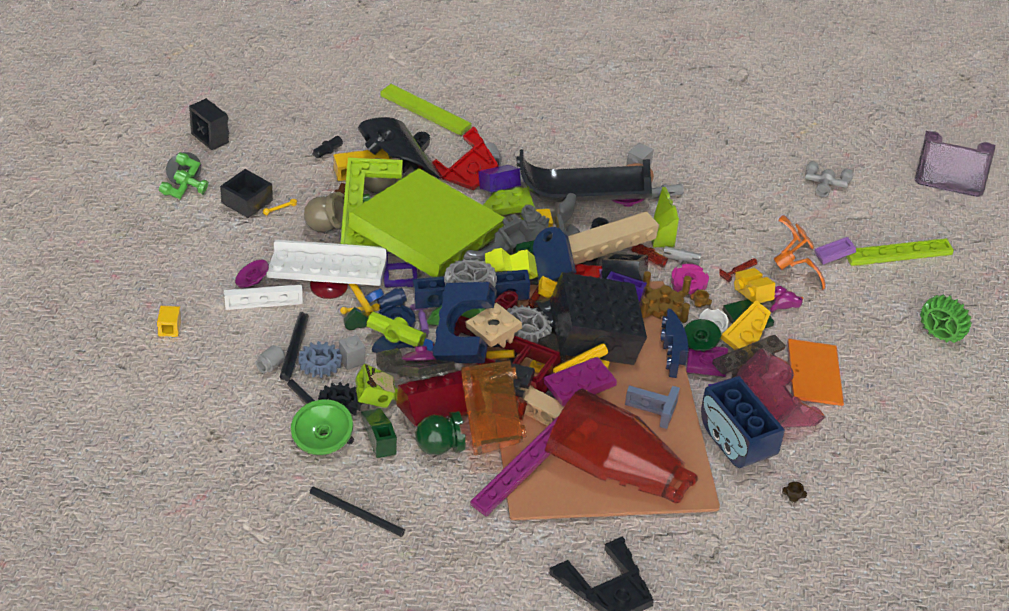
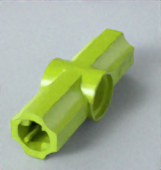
M372 312L369 315L367 327L383 333L390 342L397 343L400 340L414 347L423 346L426 333L410 327L405 319L396 317L393 320L377 312Z

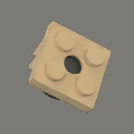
M495 303L494 308H487L467 320L466 327L475 335L481 337L488 344V347L502 346L504 348L507 342L512 343L514 333L522 329V322L498 303Z

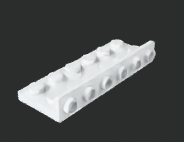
M275 240L274 254L269 264L267 278L381 286L387 264V250L376 246Z

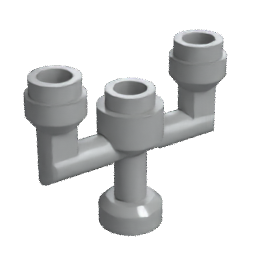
M815 161L809 162L806 167L805 179L821 182L816 187V193L820 197H827L831 190L829 185L847 188L848 183L853 178V172L848 168L841 172L840 180L835 178V173L831 169H826L821 175H817L819 165Z

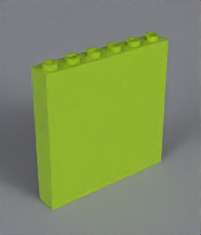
M418 168L403 179L398 180L392 186L387 187L381 193L376 194L370 200L365 201L356 209H353L349 214L348 227L431 277H442L446 272V268L450 267L452 263L455 264L456 261H462L467 251H478L495 239L494 234L504 227L503 219L505 217Z

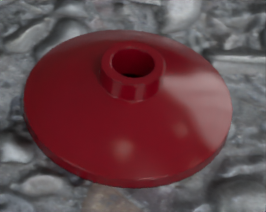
M310 281V289L313 294L320 298L333 299L342 296L347 291L348 284Z

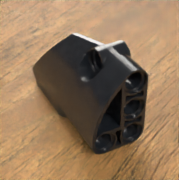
M378 117L365 120L359 124L358 130L366 141L365 146L374 155L383 149L393 158L409 161L414 170L419 168L431 176L435 175L438 179L442 176L402 121L390 117Z

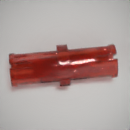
M638 244L631 248V251L638 255H648V261L657 264L661 268H664L668 262L667 257L655 252V249L652 247L648 248L643 244Z

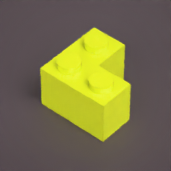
M496 248L491 252L485 253L486 264H491V267L495 268V272L528 270L529 279L538 277L535 256L528 250H521L516 254L509 255L502 248Z

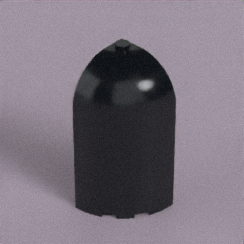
M520 149V156L516 157L517 167H520L521 175L527 188L535 196L546 201L563 202L569 193L576 195V201L652 198L650 159H643V166L545 169L528 163L525 160L523 149Z

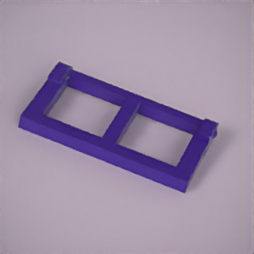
M387 252V264L384 271L385 288L413 287V279H418L417 268L408 262L388 263V254L391 252ZM412 269L413 278L389 280V270Z

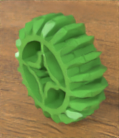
M943 294L931 297L922 306L920 322L924 323L923 328L928 329V334H932L940 340H945L946 343L949 341L955 343L968 334L972 324L970 321L972 316L968 315V309L963 308L964 304L958 303V299L953 300L952 296L946 297Z

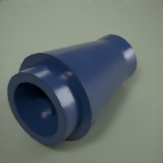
M396 287L378 298L377 301L380 308L383 309L389 305H403V303L407 302V298L403 288Z

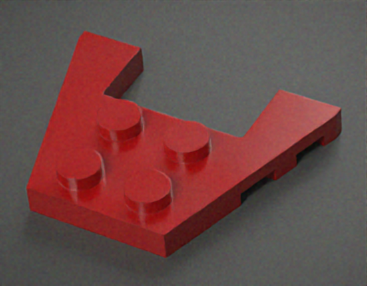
M473 126L463 135V140L473 147L450 168L444 166L437 159L433 161V164L442 175L440 179L474 191L480 186L478 171L499 166L490 150L486 147L484 140L478 134L476 127Z

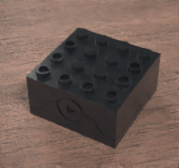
M562 272L550 298L560 354L576 357L600 344H605L608 354L599 359L634 365L647 339L635 284Z

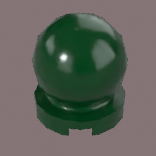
M449 412L448 418L433 414L425 417L417 425L415 431L416 443L420 449L429 455H442L451 448H453L455 453L465 450V434H461L459 425L463 424L460 412Z

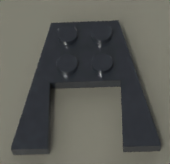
M623 536L606 543L604 550L624 574L602 584L591 587L569 560L549 568V574L599 611H643L653 606V597L639 574L640 570L635 565L632 553L627 548Z

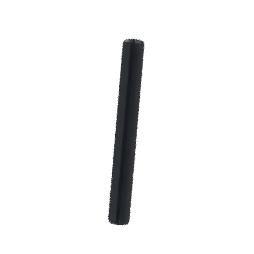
M300 312L297 317L280 373V379L286 382L292 376L309 315L304 312Z

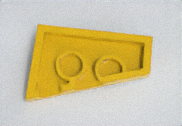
M756 300L721 335V339L750 362L771 312Z

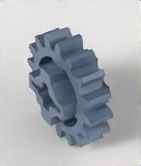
M318 341L317 345H314L311 342L310 347L304 346L303 351L299 352L298 363L300 369L305 370L306 375L312 373V377L319 375L320 378H323L324 374L331 376V372L337 373V368H341L342 354H340V349H335L334 344L328 346V342L321 344Z

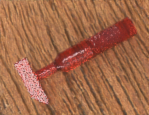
M753 258L732 268V271L728 273L719 269V275L729 282L732 280V274L735 275L736 272L747 270L757 265L758 262Z
M539 285L528 300L529 304L526 307L530 306V308H533L535 306L534 302L541 296L538 294Z

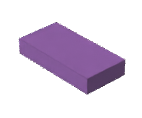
M848 236L815 249V254L823 265L856 252V247Z

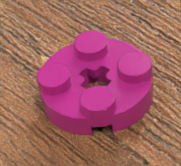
M682 264L681 268L677 269L676 267L672 271L671 283L673 290L676 292L682 290L685 276L692 278L689 294H694L697 290H705L708 286L709 275L708 273L705 274L703 268L698 265Z

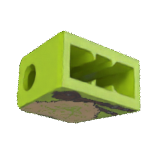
M364 363L355 378L358 402L386 408L391 400L397 401L398 388H395L394 378Z

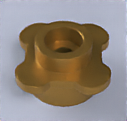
M697 290L694 294L690 295V299L695 302L694 305L696 307L712 304V300L709 299V293L705 290Z

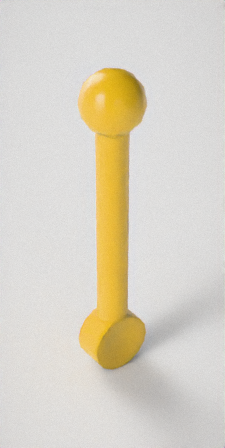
M290 199V202L270 209L265 208L263 209V214L268 215L272 211L290 205L296 206L297 200Z
M375 303L371 308L373 311H379L380 305ZM341 307L340 312L346 314L353 308ZM356 307L361 311L364 310L362 307Z

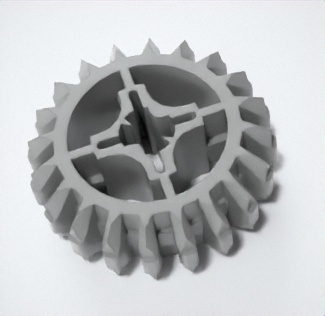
M470 258V260L463 259L462 261H456L455 264H450V267L446 268L444 282L445 286L446 283L490 282L495 287L497 276L495 268L491 267V264H486L485 261L480 262L479 259L472 260Z
M514 305L513 308L507 309L510 314L522 322V329L515 332V336L542 346L547 344L552 333V327L550 326L551 322L547 320L548 316H543V311L538 312L537 308L532 309L530 306L524 307L523 305L519 308Z

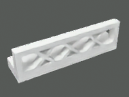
M302 285L224 290L225 310L303 304Z

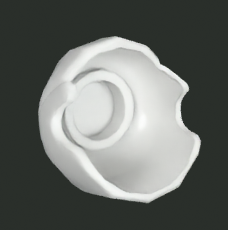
M707 308L699 315V319L714 322L720 328L721 335L729 327L727 315L719 309L710 310Z

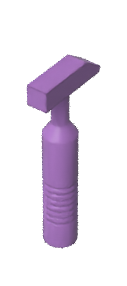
M415 304L410 305L411 310H419L418 317L421 330L428 335L427 318L423 311L428 308L415 309Z

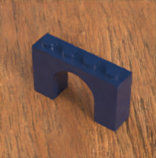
M490 282L446 283L445 290L442 293V308L439 310L440 319L439 325L436 328V342L432 349L433 356L441 364L485 363L488 344L481 337L455 336L454 328L458 318L464 312L471 309L494 308L497 290Z

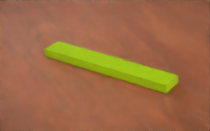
M393 84L380 91V96L460 136L471 129L472 123Z
M945 238L856 248V252L847 255L846 258L851 266L953 255L954 249L948 239Z

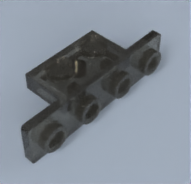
M771 335L715 358L712 364L723 375L732 372L731 378L740 376L742 379H747L752 375L767 370L770 355L784 350L785 344L776 335Z

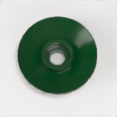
M693 320L684 327L688 347L693 350H711L721 340L720 328L710 320Z

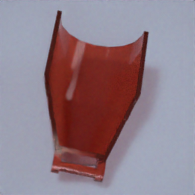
M583 388L575 392L564 406L551 430L545 448L546 452L600 480L606 481L609 478L619 481V485L624 487L626 484L639 487L638 491L663 497L673 503H680L689 487L695 485L698 481L697 475L685 468V462L639 416ZM678 481L683 482L678 489L674 487Z

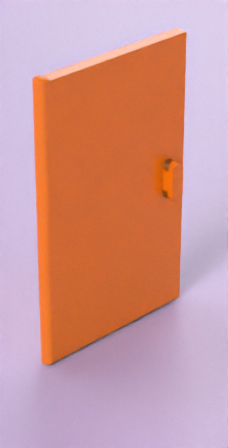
M788 339L793 399L844 406L837 346Z

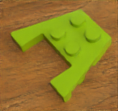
M527 187L498 190L493 192L483 204L499 215L521 213L525 205L534 206Z

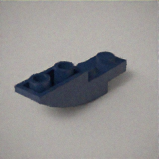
M668 309L667 316L662 318L661 327L665 329L661 330L660 341H664L663 349H667V355H671L667 357L666 369H669V377L677 378L679 365H686L688 341L680 319L672 309Z

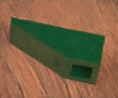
M382 409L362 411L361 417L376 458L396 455L397 436L391 421Z

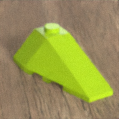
M662 187L653 218L659 224L656 239L651 240L653 248L675 247L679 222L676 206L673 205V200L670 199L667 188Z

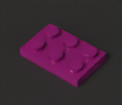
M598 357L544 377L545 385L562 407L571 404L580 395L587 398L617 386L616 378Z

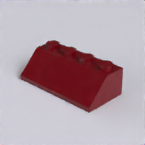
M462 369L398 385L396 405L415 427L425 417L432 414L448 418L449 412L459 411L461 416L487 410L480 380L470 369Z

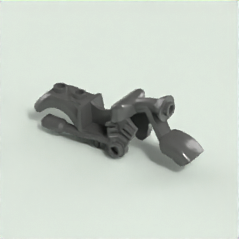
M569 193L566 199L559 204V214L556 215L555 220L556 227L564 231L567 236L580 233L579 229L571 224L568 225L566 230L564 228V223L571 218L575 209L576 195L573 193ZM525 205L521 212V216L525 220L519 219L514 214L510 216L513 219L511 222L504 218L503 224L505 226L494 234L495 242L478 251H467L463 259L470 260L471 258L472 260L479 259L480 262L485 261V253L491 252L496 248H502L511 255L512 251L516 248V244L533 241L542 230L548 228L550 218H545L544 215L541 216L539 212L535 211L534 206ZM552 234L548 235L547 242L552 239Z

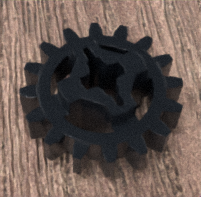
M341 382L338 385L331 383L330 387L325 385L324 390L319 392L318 400L329 399L345 406L352 415H357V411L361 410L362 403L358 402L356 387L350 388L349 383L345 386Z

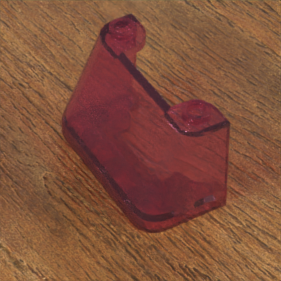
M761 348L739 369L737 376L743 379L783 428L812 427L819 424L825 418L819 408L815 406L809 407L802 403L798 397H793L786 386L792 381L794 372L788 362Z

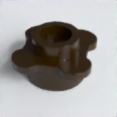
M796 481L790 482L787 487L782 489V493L787 495L789 500L794 503L798 502L801 498L807 497L804 486Z

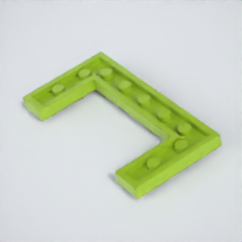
M348 158L340 244L381 247L348 227L349 214L353 209L363 204L365 177L402 179L403 160Z

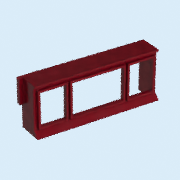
M462 315L458 318L454 328L455 336L463 333L471 337H478L466 327V321L470 318ZM514 335L512 343L507 342L503 349L515 350L519 354L514 360V364L520 365L526 357L545 364L538 375L533 377L530 384L533 388L545 394L549 389L544 383V377L554 374L553 368L561 364L560 352ZM486 358L485 363L475 364L492 370L495 361Z

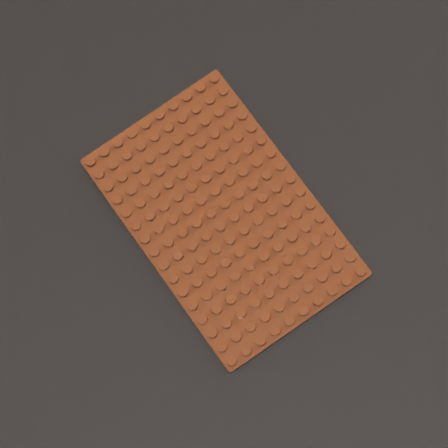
M650 281L652 289L661 288V286L665 285L663 281ZM530 285V299L518 300V308L521 305L528 307L534 304L535 301L546 299V297L538 294L539 285ZM650 315L643 319L647 339L634 365L610 362L609 371L616 378L617 386L587 398L596 405V410L589 417L597 423V431L586 443H579L568 437L507 496L511 520L716 512L719 510L720 504L685 365H679L677 378L669 377V369H666L667 357L671 355H667V349H663L664 341H660L661 330L665 329L661 327L663 316L657 318ZM556 335L550 336L549 341L544 346L559 352ZM487 347V351L506 350L500 347ZM560 354L561 364L575 356ZM526 357L520 365L530 367V363L533 360ZM497 358V360L506 362L507 358ZM504 384L503 386L511 387L512 385ZM629 386L665 396L669 395L672 386L680 388L678 402L667 429L659 427L661 415L625 405ZM492 394L502 467L504 469L547 426L510 407L503 399L504 394Z

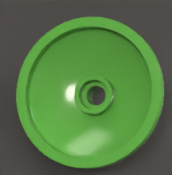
M317 400L306 404L295 414L291 423V434L295 444L301 450L314 455H325L339 450L349 441L353 432V419L350 412L345 406L333 400Z

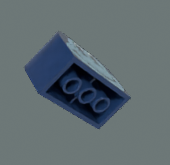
M740 376L705 387L701 406V417L704 427L735 467L743 468L779 454L785 429Z

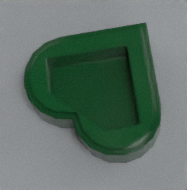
M354 307L344 318L343 323L347 330H355L356 328L367 327L369 318L366 313Z

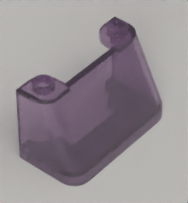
M926 131L917 162L915 181L922 186L975 197L982 196L986 188L996 145L984 142L980 143L977 149L943 143L942 136L938 132Z

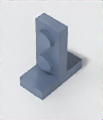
M629 386L625 405L661 415L659 427L667 429L678 402L680 388L672 386L669 395L665 396Z

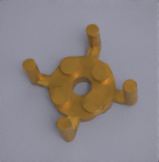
M645 271L643 282L647 283L645 289L647 296L641 302L643 319L650 315L657 318L667 316V310L672 309L680 321L686 323L688 321L690 304L684 303V297L689 294L692 278L690 276L684 277L683 287L679 292L672 290L667 285L652 289L650 287L651 272Z

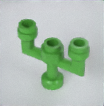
M179 152L175 162L181 166H188L190 169L188 172L184 170L176 171L174 180L180 184L178 189L172 187L168 182H162L159 192L163 195H171L181 199L189 184L196 187L198 193L204 194L209 181H198L192 178L201 163L189 158L187 154Z

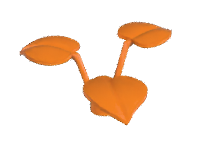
M782 215L778 221L784 223L792 231L793 240L773 259L781 270L789 265L793 267L800 263H807L818 273L822 283V290L825 289V279L822 272L809 258L793 261L796 259L793 252L806 242H808L812 249L815 247L799 224H795L798 229L797 232L791 221L785 215ZM798 239L800 243L797 246H795L792 250H790V247Z

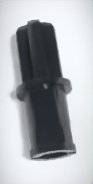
M335 136L329 141L325 140L322 142V145L313 149L312 154L316 158L330 154L334 149L342 146L343 141L340 136Z

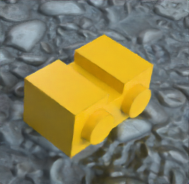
M756 268L735 273V290L754 303L757 300L759 303L774 300L775 282L768 277L763 278V273Z

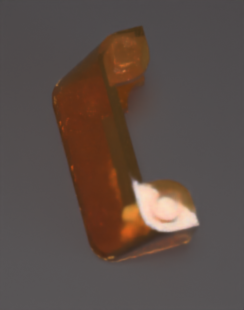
M510 360L462 367V381L474 456L522 443L523 438L527 437L526 428L519 421L513 379H517L516 368L511 367Z

